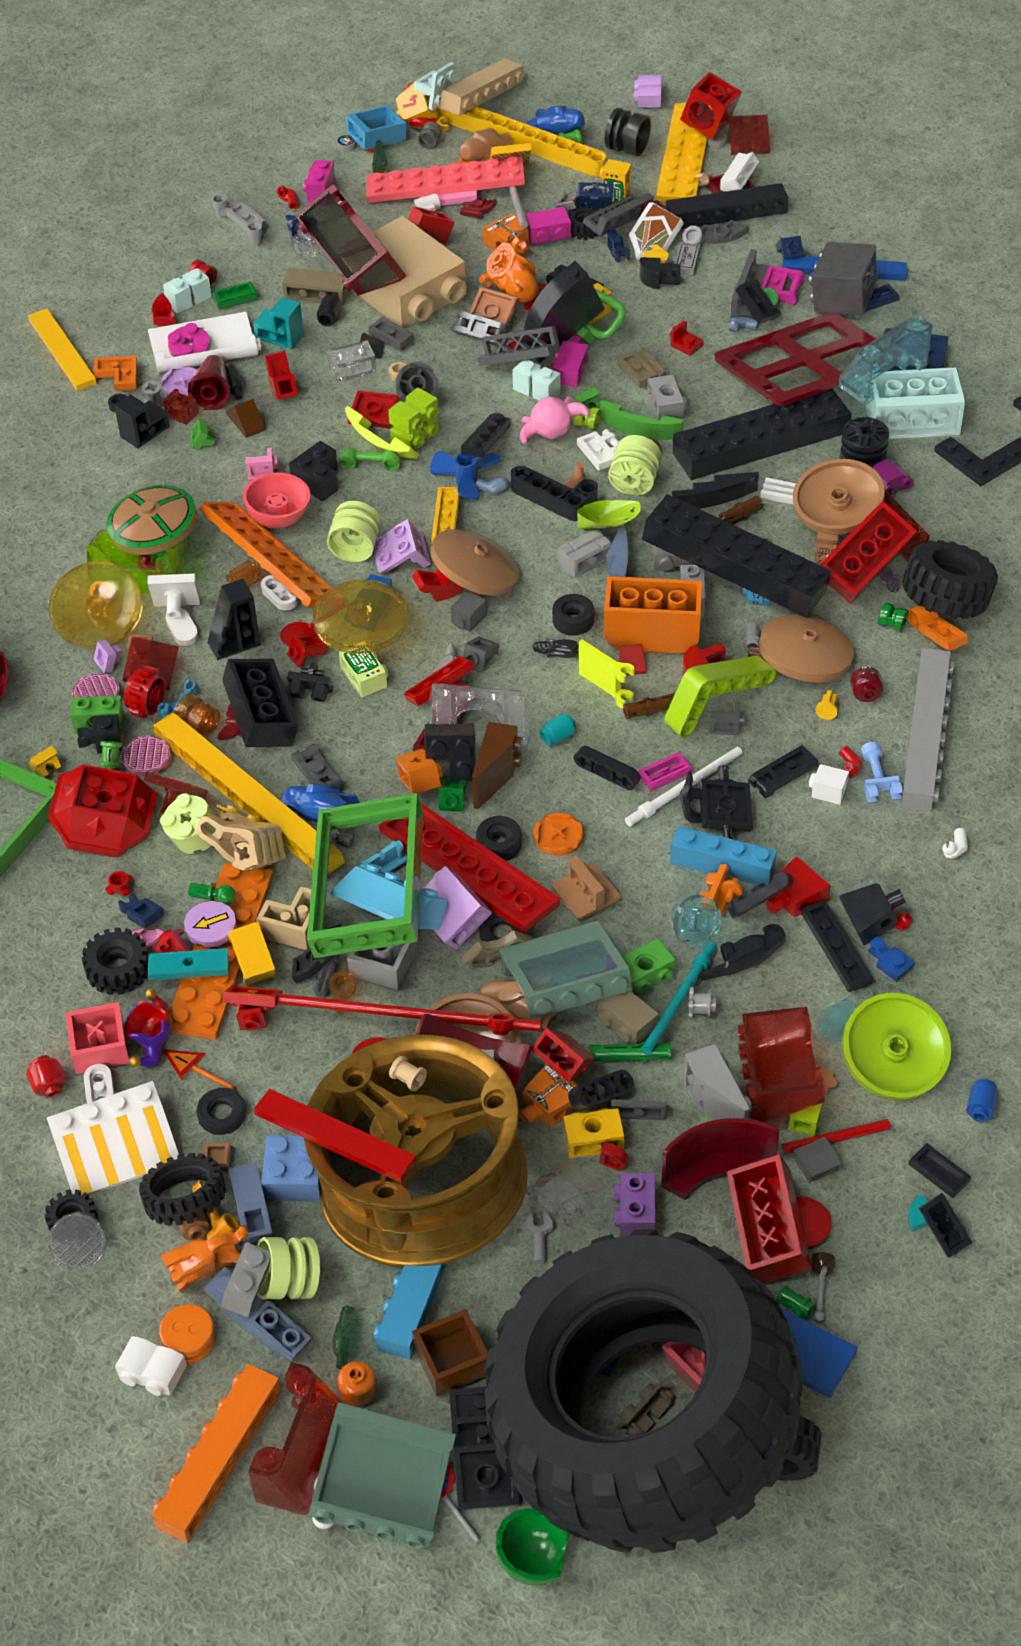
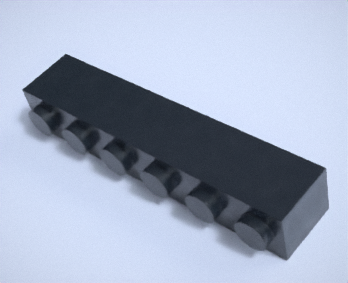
M779 183L666 200L665 210L680 218L684 222L681 229H686L689 226L699 227L704 224H719L729 222L730 220L738 221L785 214L788 212L789 197L783 184Z

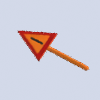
M162 1049L180 1080L192 1069L226 1088L234 1089L232 1084L196 1066L206 1053Z

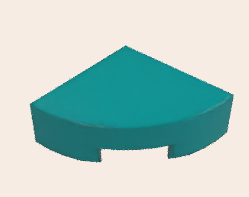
M923 1194L918 1196L909 1208L908 1225L911 1232L928 1225L918 1209L927 1203Z

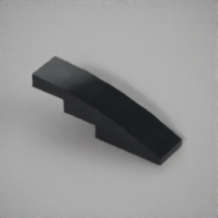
M759 473L714 475V481L693 483V489L672 491L671 496L698 509L720 505L758 491Z

